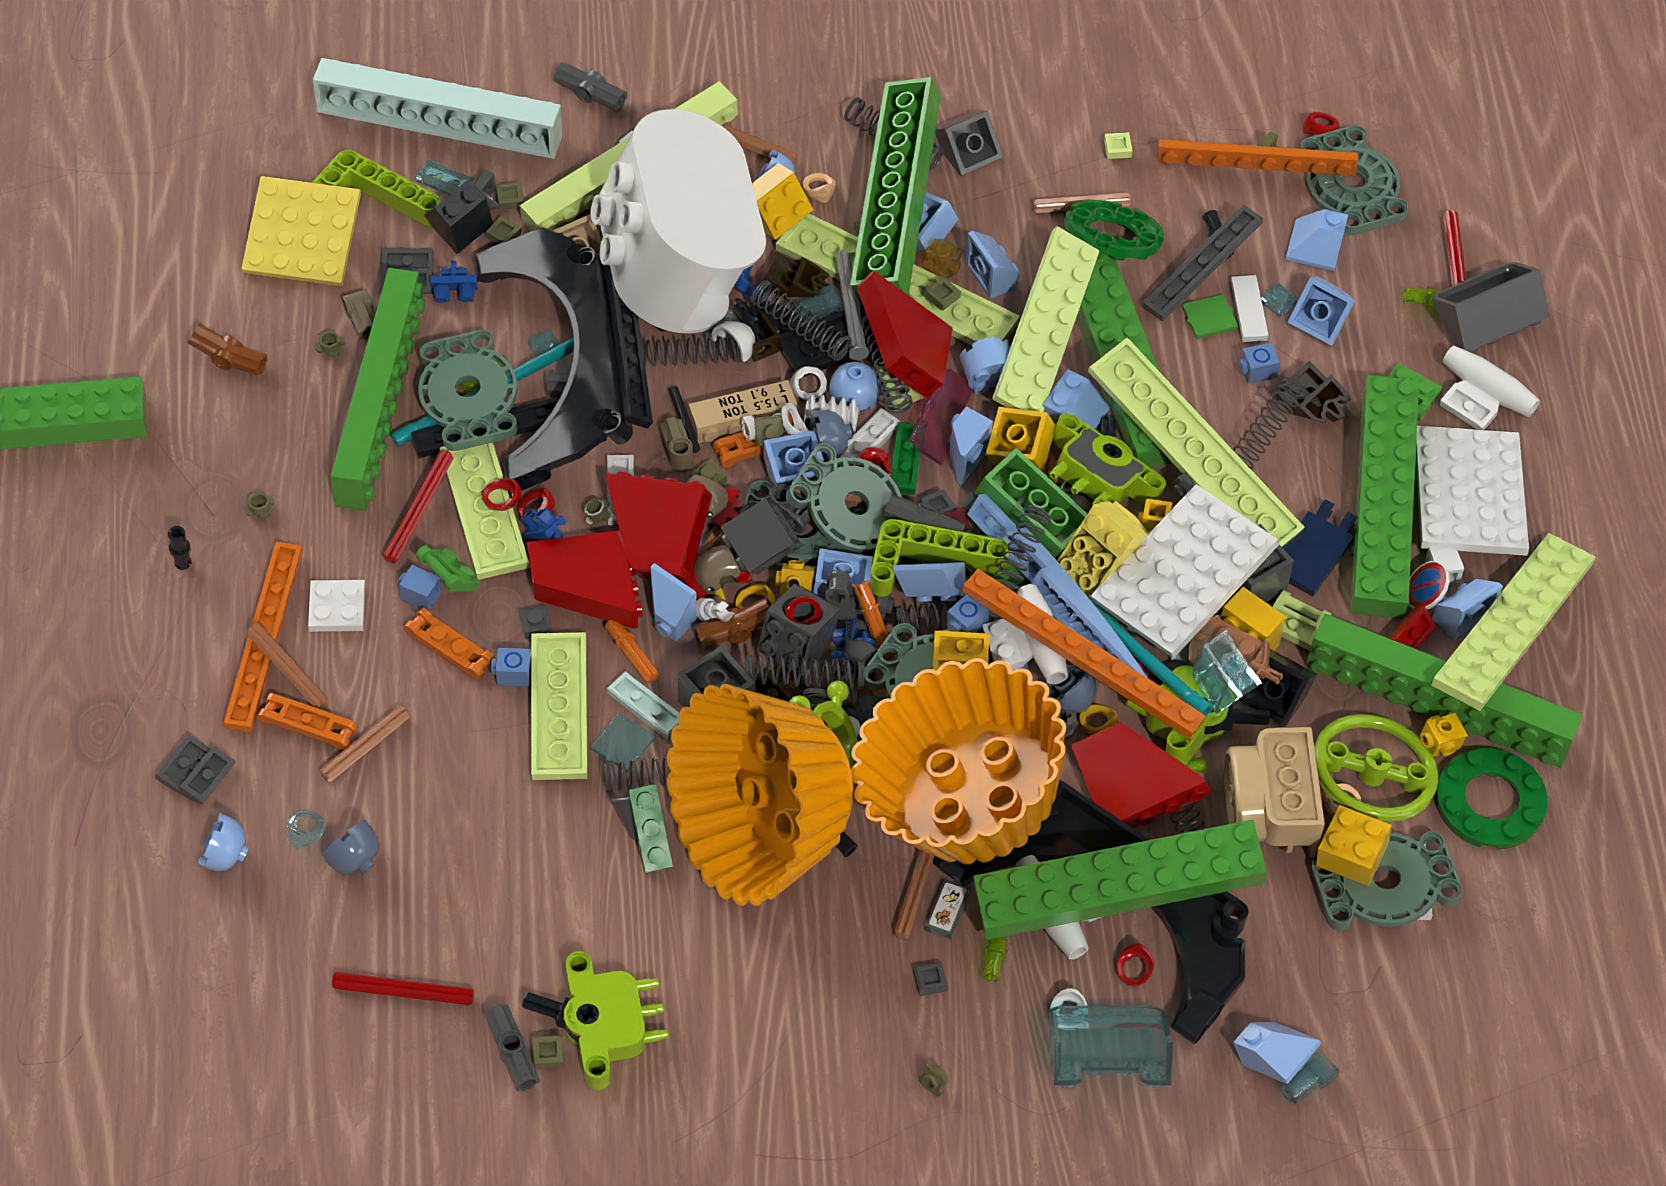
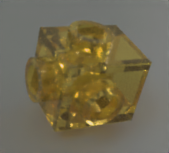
M934 239L932 246H929L924 253L923 259L925 260L922 267L941 278L952 277L961 266L960 259L965 250L945 239Z

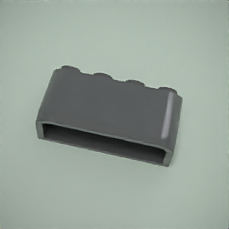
M1518 262L1500 265L1433 295L1434 306L1454 345L1471 353L1476 352L1478 347L1485 344H1494L1501 337L1517 334L1520 332V329L1538 325L1541 323V320L1550 317L1541 270Z

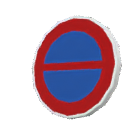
M1429 561L1420 565L1412 573L1409 582L1408 604L1410 607L1414 608L1415 606L1424 605L1426 610L1442 600L1450 583L1449 571L1444 564L1438 561Z

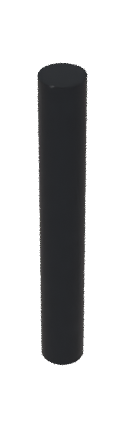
M672 386L668 391L678 419L682 420L687 437L692 442L693 453H697L700 451V446L678 387Z

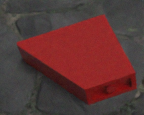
M873 270L858 284L857 290L886 370L927 399L944 383L953 327Z
M621 471L617 472V474L607 473L606 481L630 568L640 578L651 579V566L655 563L684 584L689 585L712 494L705 488L703 483L698 481L681 483L674 478L658 480L650 475L634 477L629 473Z
M620 530L527 542L535 600L605 621L613 620L632 629L638 628V617L643 616L640 600H635V596H639L637 580L632 581L631 576H635V572L630 568Z
M1122 722L1071 745L1093 802L1132 828L1148 825L1155 818L1166 813H1174L1181 806L1190 802L1200 801L1212 792L1211 787L1201 775Z

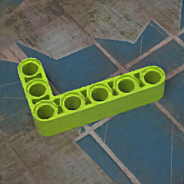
M344 150L338 153L312 181V183L360 189L361 192L426 226L433 225L425 215L440 203V199L436 194L352 150Z
M886 520L880 529L871 567L870 587L872 593L879 597H885L892 593L896 579L894 565H899L901 556L934 563L965 562L966 569H980L983 572L995 574V571L1001 570L999 562L1005 560L1003 553L1010 551L1007 546L1008 543L997 538L902 520ZM1007 553L1006 558L1009 560L1010 553ZM1002 563L1001 566L1007 570L1009 563Z

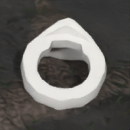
M807 366L796 370L789 384L797 397L808 400L810 395L814 394L816 399L825 392L827 379L818 368ZM813 373L819 378L820 387L815 393H806L800 390L798 383L804 374Z
M786 403L782 407V419L788 435L809 432L796 407L792 403ZM788 411L792 415L794 427L788 420Z
M1067 988L1059 992L1053 998L1050 1005L1051 1020L1057 1028L1063 1031H1075L1081 1027L1088 1014V1005L1085 997L1074 988ZM1064 1001H1071L1077 1004L1079 1018L1074 1024L1066 1025L1057 1017L1058 1007Z

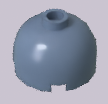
M830 410L810 412L809 418L814 417V423L809 424V430H815L819 444L826 443L831 445L836 452L837 459H839L848 448V440L853 438L850 424H845L840 415ZM821 451L824 462H829L828 455Z
M1076 665L1067 668L1068 677L1059 684H1049L1045 680L1044 683L1049 687V698L1058 700L1061 708L1064 709L1061 714L1065 713V709L1074 710L1075 714L1086 711L1096 695L1097 686L1095 678Z
M365 820L347 830L348 833L345 836L337 838L323 852L322 857L335 871L342 874H353L360 871L364 874L375 865L372 859L378 853L379 841L376 833Z

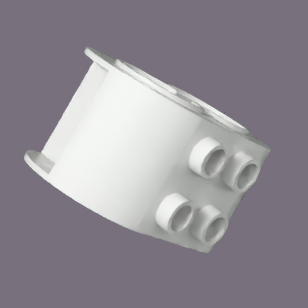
M675 109L659 110L642 118L635 127L618 160L612 164L609 177L600 193L594 197L591 206L592 223L601 226L603 235L600 245V260L603 265H610L614 285L619 297L631 311L646 322L672 332L697 333L718 325L728 311V295L744 269L752 266L759 260L766 246L765 232L741 145L729 131L718 123L689 111Z

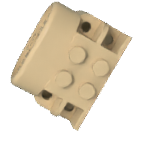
M1268 728L1260 732L1256 746L1229 747L1224 761V788L1228 823L1232 824L1254 819L1259 842L1265 841L1272 846H1283L1285 853H1291L1293 846L1308 845L1309 857H1315L1325 824L1312 728Z

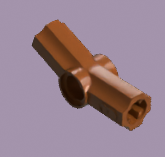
M200 323L188 341L189 345L210 356L214 365L220 369L230 370L234 367L257 376L259 374L262 375L268 360L267 354L244 347L239 340L232 336L222 337Z
M764 597L743 609L732 608L727 610L735 613L728 622H723L717 618L695 624L694 632L698 646L704 648L725 641H729L732 644L746 641L750 638L752 631L763 626L767 610L772 606L769 599Z

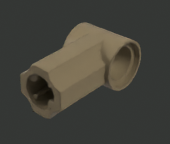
M367 289L342 296L345 313L348 318L352 319L359 338L368 340L375 315Z
M676 417L667 418L660 424V430L670 457V465L674 470L686 471L693 465L692 442L687 437L681 419Z

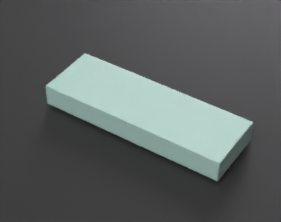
M626 671L607 688L609 696L666 740L671 738L673 727L680 725L679 712Z

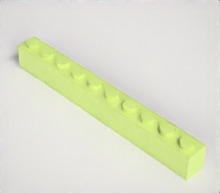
M719 81L678 106L675 110L696 113L722 125L732 121L738 115L737 99ZM629 138L521 204V220L531 231L541 228L553 231L566 222L574 220L577 215L585 210L591 209L594 197L603 188L609 177L612 164L618 160Z

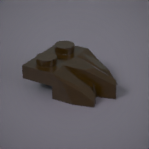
M778 251L772 259L763 281L768 280L772 283L771 292L775 288H779V295L787 293V298H811L814 296L823 298L832 290V287L825 282L830 274L805 257L798 264Z
M1308 361L1292 376V378L1301 382L1307 390V395L1304 399L1295 398L1298 401V407L1290 406L1293 410V415L1322 423L1326 422V418L1333 422L1343 419L1345 415L1338 403L1345 404L1351 400L1349 395L1332 375L1326 378ZM1289 381L1286 382V384L1298 388L1303 393V391L1296 384ZM1283 386L1280 388V392H1285L1291 395L1284 389ZM1279 393L1276 394V395H1274V397H1275L1277 400H1280V401L1286 403V402L1280 397ZM1282 394L1288 402L1297 405L1290 397Z

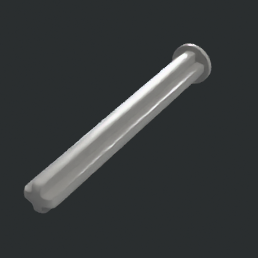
M842 250L836 253L835 257L848 335L852 340L849 357L853 360H862L867 358L870 352L865 344L858 298L850 286L853 271L851 256L846 250Z

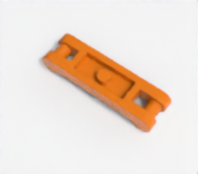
M792 416L788 417V420L794 427ZM787 431L783 433V436H788ZM743 432L720 438L713 443L715 452L721 456L719 460L724 468H730L736 462L763 454L764 446H758L755 444V440L747 441ZM730 448H736V450L729 451Z
M422 607L416 613V618L413 621L409 620L403 627L408 635L476 680L484 674L483 670L487 666H491L492 658H495L490 651L481 649L435 618L426 608ZM423 625L429 627L426 631L420 629ZM474 658L477 659V661H476L475 663H474V662L471 663V661H472Z
M274 693L267 695L265 707L261 708L256 716L263 724H273L331 744L341 751H344L349 746L350 736L354 735L358 729V725L350 719ZM276 709H281L279 713L274 712ZM334 728L340 729V733H334Z

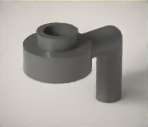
M891 594L885 597H877V602L880 604L878 609L883 622L887 613L892 614L895 598H891ZM855 619L857 629L870 632L865 620Z

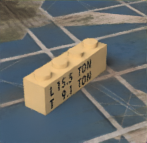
M785 380L689 404V419L698 443L712 442L718 438L742 432L741 419L745 416L752 415L754 418L773 416L776 413H782V407L786 403H792L797 409V402L789 381Z

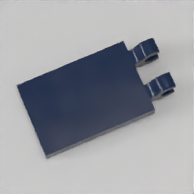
M1327 499L1322 502L1316 515L1308 511L1300 522L1305 527L1303 531L1282 547L1294 560L1289 584L1314 597L1354 539L1350 532L1355 527L1354 522L1357 516L1347 512L1339 527L1331 524L1327 520L1333 513L1331 509L1334 507V503Z

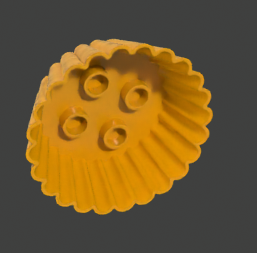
M973 658L964 665L957 661H949L941 665L937 671L933 669L922 670L914 677L913 683L903 682L893 689L890 699H884L877 703L873 709L874 718L867 720L860 727L859 733L863 740L857 742L851 752L853 760L857 762L851 768L852 780L858 785L855 789L854 797L857 802L866 807V817L880 825L886 834L944 861L954 862L957 860L962 864H971L977 859L979 862L985 863L991 861L994 856H1007L1014 847L1018 848L1025 845L1029 835L1039 832L1041 822L1049 817L1052 803L1056 798L1065 756L1064 739L1066 734V724L1060 718V703L1054 698H1049V687L1046 683L1033 681L1032 674L1027 669L1019 668L1012 670L1010 664L1005 661L998 660L988 665L981 658Z
M722 684L721 687L708 685L703 694H693L690 699V707L686 706L680 710V725H676L672 729L671 741L673 747L669 749L667 754V764L671 771L667 777V789L673 798L670 804L672 818L679 824L677 829L678 838L681 845L688 849L690 864L696 870H701L702 879L708 887L716 886V890L722 899L727 900L732 897L739 906H744L748 902H751L754 906H759L767 899L771 900L778 896L830 854L832 848L839 844L840 834L846 829V823L849 819L853 803V780L849 761L836 735L824 724L819 716L813 715L809 708L729 684Z

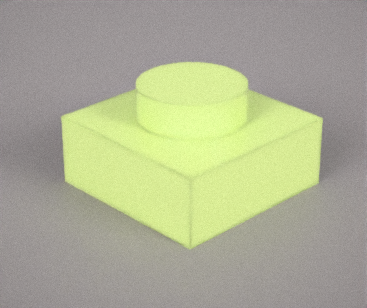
M1129 132L1105 134L1104 143L1107 159L1132 158L1133 150Z

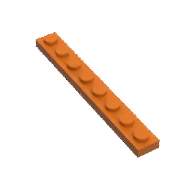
M1159 139L1158 162L1190 164L1193 166L1204 165L1262 169L1267 171H1290L1293 173L1305 172L1356 176L1358 153L1164 139Z
M275 543L252 622V626L256 623L260 624L276 642L279 638L302 557L303 549L301 545ZM249 636L224 719V728L252 733L272 661Z

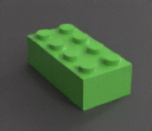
M1017 448L983 478L974 492L977 496L984 493L989 496L1015 525L1023 523L1020 516L1025 514L1023 509L1027 505L1036 506L1048 512L1052 519L1047 525L1039 523L1028 516H1023V520L1026 523L1042 528L1045 531L1044 534L1037 533L1025 525H1019L1018 528L1026 527L1035 537L1040 539V543L1056 560L1061 556L1087 516V513ZM1029 510V511H1030L1031 513H1033V514H1036V515H1039V516H1041V517H1043V518H1046L1045 516H1043L1042 514H1040V513H1038V512Z

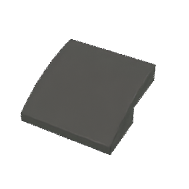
M382 248L380 294L382 293L388 268L419 272L420 283L424 284L423 294H432L430 276H433V248Z
M188 734L157 772L155 779L184 797L203 804L236 761L216 747L212 746L209 748Z

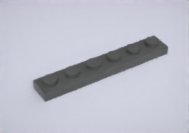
M1243 204L1143 302L1144 308L1161 321H1164L1263 223V218Z

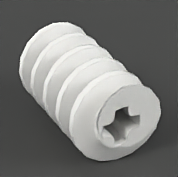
M814 394L810 395L805 408V425L809 419L811 423H814V417L809 418L810 412L830 410L840 415L845 424H851L853 432H856L859 407H857L855 399H852L849 406H847L845 398H842L838 405L834 396L831 397L829 403H826L824 395H821L818 402L815 401Z

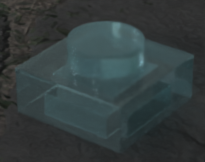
M1278 283L1262 296L1261 301L1265 307L1280 317L1296 304L1298 297Z
M552 330L528 339V345L535 357L560 345Z

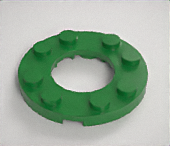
M1085 200L1071 205L1070 210L1066 212L1064 220L1066 232L1098 249L1100 253L1110 255L1113 259L1123 261L1126 258L1145 260L1161 249L1164 239L1162 227L1152 217L1138 209L1134 212L1130 208L1122 207L1121 203L1112 201ZM1097 221L1118 223L1131 229L1137 238L1133 237V240L1128 241L1118 237L1116 241L1113 236L1107 233H1097L1098 229L1091 228L1090 224Z
M1479 748L1456 756L1446 765L1438 781L1436 805L1446 826L1462 840L1478 847L1485 845L1497 847V849H1508L1528 841L1539 830L1546 815L1548 796L1541 777L1525 760L1504 750ZM1481 775L1501 777L1504 781L1511 783L1517 791L1519 799L1518 808L1511 816L1504 819L1491 820L1482 817L1474 812L1467 803L1465 795L1467 785L1474 778Z

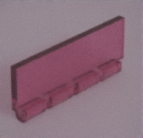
M946 369L943 385L925 400L917 420L918 424L915 425L910 437V442L917 445V450L939 465L944 463L950 448V443L948 442L952 432L950 423L957 413L961 414L965 409L973 390L969 387L968 381L952 369Z

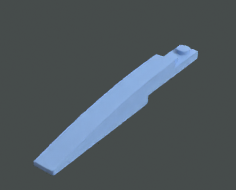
M985 493L977 497L967 513L988 537L1001 539L1009 543L1013 542L1012 534L1018 532L1016 525ZM1026 527L1019 529L1021 532L1033 535ZM1016 534L1014 536L1016 541L1034 547L1037 552H1029L1017 544H1011L1010 548L1013 551L1029 556L1032 561H1024L1013 553H1010L1009 559L1027 567L1028 571L1021 572L1031 584L1038 587L1057 620L1147 677L1098 609L1041 543H1034L1021 534Z

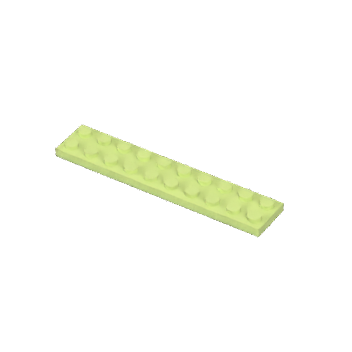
M808 214L780 237L776 242V250L800 262L805 257L830 274L829 276L839 280L835 255L842 250H846L847 253H850L853 268L858 237ZM913 265L909 296L953 327V337L970 345L990 337H999L1000 341L1004 342L1019 323V315L956 284L953 285L961 291V298L945 310H940L925 297V290L941 277Z
M1128 338L1089 367L1088 372L1172 463L1183 474L1186 472L1194 485L1197 484L1254 524H1261L1272 536L1278 539L1281 547L1303 531L1305 527Z
M1548 533L1436 674L1432 686L1481 711L1591 568L1596 557Z

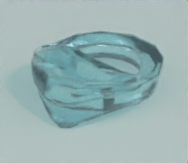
M300 810L292 814L286 825V835L290 844L295 848H300L315 843L323 834L324 821L316 812L309 810ZM301 817H310L317 822L318 826L316 829L306 833L296 828V821Z

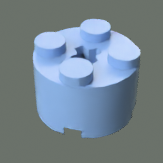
M999 337L985 338L971 344L973 349L966 352V349L961 352L960 361L969 387L974 390L975 394L986 393L989 388L997 386L1010 350L1009 342L1006 339L1004 342H1001Z

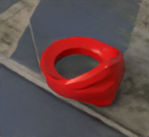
M1322 112L1308 114L1303 124V133L1318 135L1339 129V121L1333 116ZM1315 119H1327L1330 122H1332L1333 125H1323L1321 123H1317Z
M498 479L484 488L482 500L492 510L505 511L511 509L519 502L522 496L521 487L514 479ZM496 489L510 490L512 498L503 504L492 503L488 496Z
M541 488L525 495L518 504L517 511L520 518L526 514L524 513L525 505L532 499L537 498L544 499L537 512L543 508H548L551 512L555 507V499L547 488Z
M806 595L792 600L784 612L788 619L803 625L819 622L822 614L820 604L813 597ZM802 602L812 604L815 612L810 619L799 622L793 618V610L798 604Z
M1143 944L1128 946L1120 953L1117 959V975L1122 982L1129 986H1140L1146 983L1153 973V956ZM1131 957H1139L1144 960L1146 970L1140 979H1130L1123 972L1125 963Z

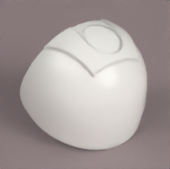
M729 321L715 327L712 331L713 341H717L719 336L724 338L731 335L740 348L741 360L745 362L751 357L755 336L749 326L741 322Z

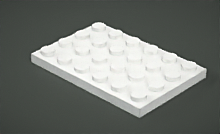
M1417 425L1416 473L1421 548L1446 547L1456 548L1457 551L1527 556L1529 542L1519 433Z
M1195 484L1147 535L1141 546L1091 595V599L1164 653L1174 658L1278 547L1279 542L1274 536Z

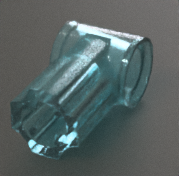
M835 285L822 288L820 295L795 302L793 307L794 310L799 304L803 305V310L798 316L799 318L806 310H811L810 317L806 323L814 315H818V319L844 311L842 295ZM801 306L795 311L796 314H798ZM807 312L803 316L802 320L800 321L801 324L806 319L809 312Z
M1318 1049L1288 1084L1280 1082L1279 1087L1289 1102L1297 1104L1318 1087L1324 1088L1338 1076L1340 1070Z

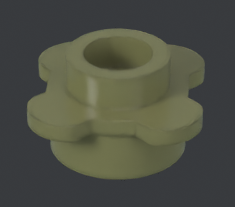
M326 331L320 335L319 343L315 345V350L318 353L324 352L330 357H336L339 355L340 347L345 345V339L341 336L339 337L336 332Z
M262 492L251 494L248 499V506L244 509L247 516H260L262 519L268 518L270 516V508L275 504L274 498Z
M592 499L585 505L584 511L587 515L586 523L592 526L595 523L607 521L611 517L608 511L609 502L606 499Z
M925 1065L923 1067V1075L919 1076L920 1083L935 1096L942 1095V1087L948 1083L946 1072L940 1066Z

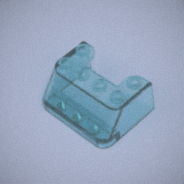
M1056 1006L1049 1010L1050 1067L1054 1086L1073 1088L1076 1084L1081 1083L1082 1073L1093 1076L1102 1073H1115L1122 1076L1139 1073L1140 1080L1150 1088H1161L1163 1085H1171L1173 1041L1163 1009L1155 1006Z

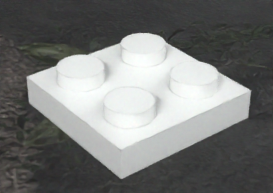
M365 580L311 581L309 632L364 631Z

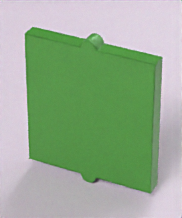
M1224 294L1182 304V309L1187 318L1186 323L1191 326L1196 339L1238 329V324L1233 316V308L1229 307Z

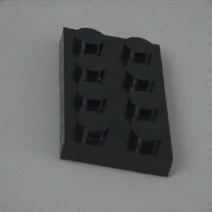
M863 304L859 305L861 320L866 315ZM845 311L818 320L815 327L806 334V338L812 339L814 330L824 320H826V327L814 339V343L816 345L820 344L824 332L830 326H834V332L827 342L821 346L823 350L828 349L832 337L837 332L841 331L842 337L849 336ZM868 319L865 322L866 326L870 325ZM814 322L810 323L807 331L812 327ZM824 323L818 328L815 336L820 332ZM806 325L798 329L800 334L804 333ZM832 328L826 333L823 341L829 336ZM863 329L866 347L869 349V346L867 345V339L865 337V331ZM796 330L779 334L780 350L794 373L796 370L807 366L818 368L822 371L851 360L849 357L850 349L842 359L834 361L828 356V352L820 351V346L814 347L812 341L804 339V335L798 336ZM840 333L836 336L831 346L837 341V339L840 336ZM874 334L870 337V339L876 340ZM848 339L841 344L836 354L843 349ZM877 342L873 344V347L878 348ZM813 373L804 374L803 377H806V376L811 375V374H813Z

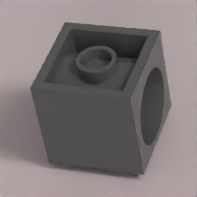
M764 498L721 526L724 532L721 535L723 541L728 548H733L738 554L735 559L743 571L747 570L749 573L760 574L803 546L776 502L768 498Z
M1261 524L1257 525L1268 532ZM1278 545L1230 598L1242 587H1245L1263 601H1270L1280 595L1283 590H1287L1294 560Z
M796 584L792 585L767 610L757 651L768 657L771 656L777 662H779L780 657H783L784 664L788 668L790 659L793 657L797 673H799L801 660L805 658L808 671L811 668L812 660L815 658L818 661L830 649L840 608ZM799 596L813 597L821 606L822 614L819 622L803 625L791 621L784 615L788 604ZM808 602L798 604L793 610V618L799 622L810 619L815 612L814 606ZM803 663L802 672H801V675H802V676L805 674V673H804V663Z
M720 646L678 673V702L682 707H690L692 695L695 693L703 694L708 685L721 687L722 684H729L755 692V682L723 646Z

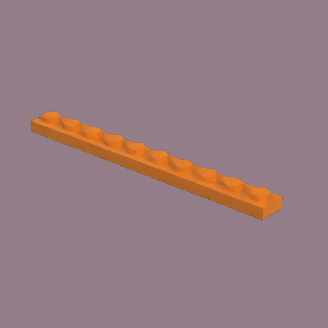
M977 569L963 585V593L1188 739L1193 736L1204 722L1206 717L1204 714L980 569Z

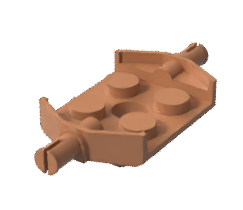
M1219 615L1212 617L1190 640L1188 657L1190 663L1241 691L1260 679L1264 680V678H1267L1279 684L1283 678L1282 673L1269 666L1270 645L1267 640L1263 642L1221 620ZM1228 651L1238 652L1235 660L1230 662L1224 660V655Z

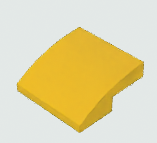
M935 630L933 670L937 671L941 665L949 661H957L964 665L973 658H981L988 664L990 634Z

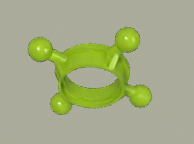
M833 681L827 688V695L831 701L818 704L812 713L827 723L839 739L847 755L849 765L852 766L857 763L851 756L852 749L857 743V737L849 716L842 709V702L847 699L849 688L843 681ZM795 696L789 701L802 707L811 708L809 700L804 696Z

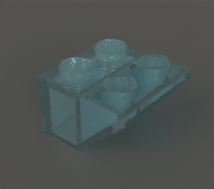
M1227 630L1203 645L1191 672V675L1208 702L1213 706L1216 714L1262 684L1240 647Z

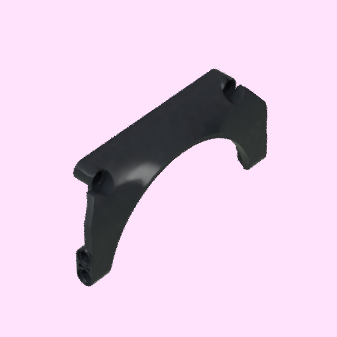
M546 228L531 231L476 254L474 265L478 282L490 283L498 279L518 278L538 283L550 289L561 299L566 307L574 334L573 362L564 391L543 425L521 447L503 460V477L517 481L521 491L549 480L551 470L582 458L594 447L606 441L608 436L616 444L628 442L633 435V426L625 422L605 269L600 256L591 247L577 250V244L573 239Z
M1059 779L1056 798L1052 803L1049 817L1041 822L1039 832L1028 836V841L1025 845L1018 848L1014 847L1007 856H994L991 861L985 863L979 862L977 859L971 864H962L957 860L954 862L943 860L939 870L962 886H966L974 881L973 876L1015 865L1026 856L1033 855L1039 862L1148 841L1150 839ZM1228 891L1151 907L1168 930L1176 947L1181 967L1182 993L1180 1005L1170 1028L1193 1044H1196L1206 1033L1245 980L1246 941L1238 938V936L1245 927L1249 909L1243 901Z

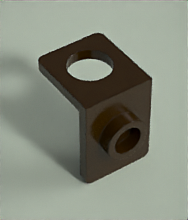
M765 313L760 314L761 327L768 338L752 345V359L754 362L780 352L779 329L775 323L770 322ZM770 345L766 351L759 353L763 346Z

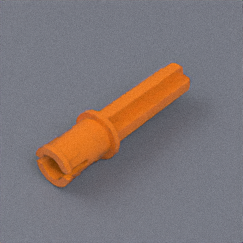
M869 580L852 587L861 607L859 612H863L878 650L888 637V633L878 609L880 604L879 602L876 603ZM886 652L882 657L887 660L894 657L895 653Z
M609 620L605 624V630L615 640L617 649L625 653L646 682L655 681L658 678L659 671L636 643L634 634L628 632L620 623Z

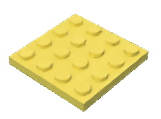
M261 176L241 268L242 272L343 286L361 197L360 189Z

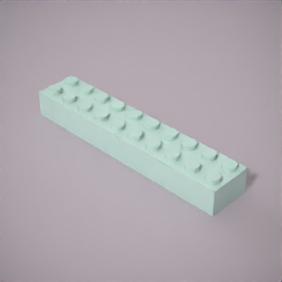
M321 58L313 78L316 107L319 113L555 159L562 139L561 105L552 102Z

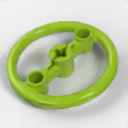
M1356 714L1336 719L1321 731L1314 744L1319 784L1326 794L1338 805L1380 821H1399L1417 815L1430 804L1437 790L1438 769L1431 751L1423 747L1420 738L1414 732L1388 718L1371 714ZM1348 729H1377L1389 733L1407 744L1417 755L1421 763H1411L1408 767L1392 763L1390 754L1379 748L1370 749L1366 756L1349 752L1347 746L1341 742H1329L1334 736ZM1343 767L1358 771L1360 780L1366 785L1380 786L1385 779L1401 783L1403 788L1410 793H1419L1421 791V794L1411 803L1401 807L1382 808L1360 802L1344 792L1332 779L1329 771L1338 772Z

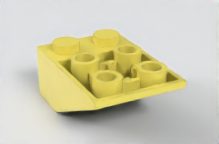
M1110 501L1094 504L1057 562L1070 575L1085 595L1091 599V595L1141 546L1148 534Z

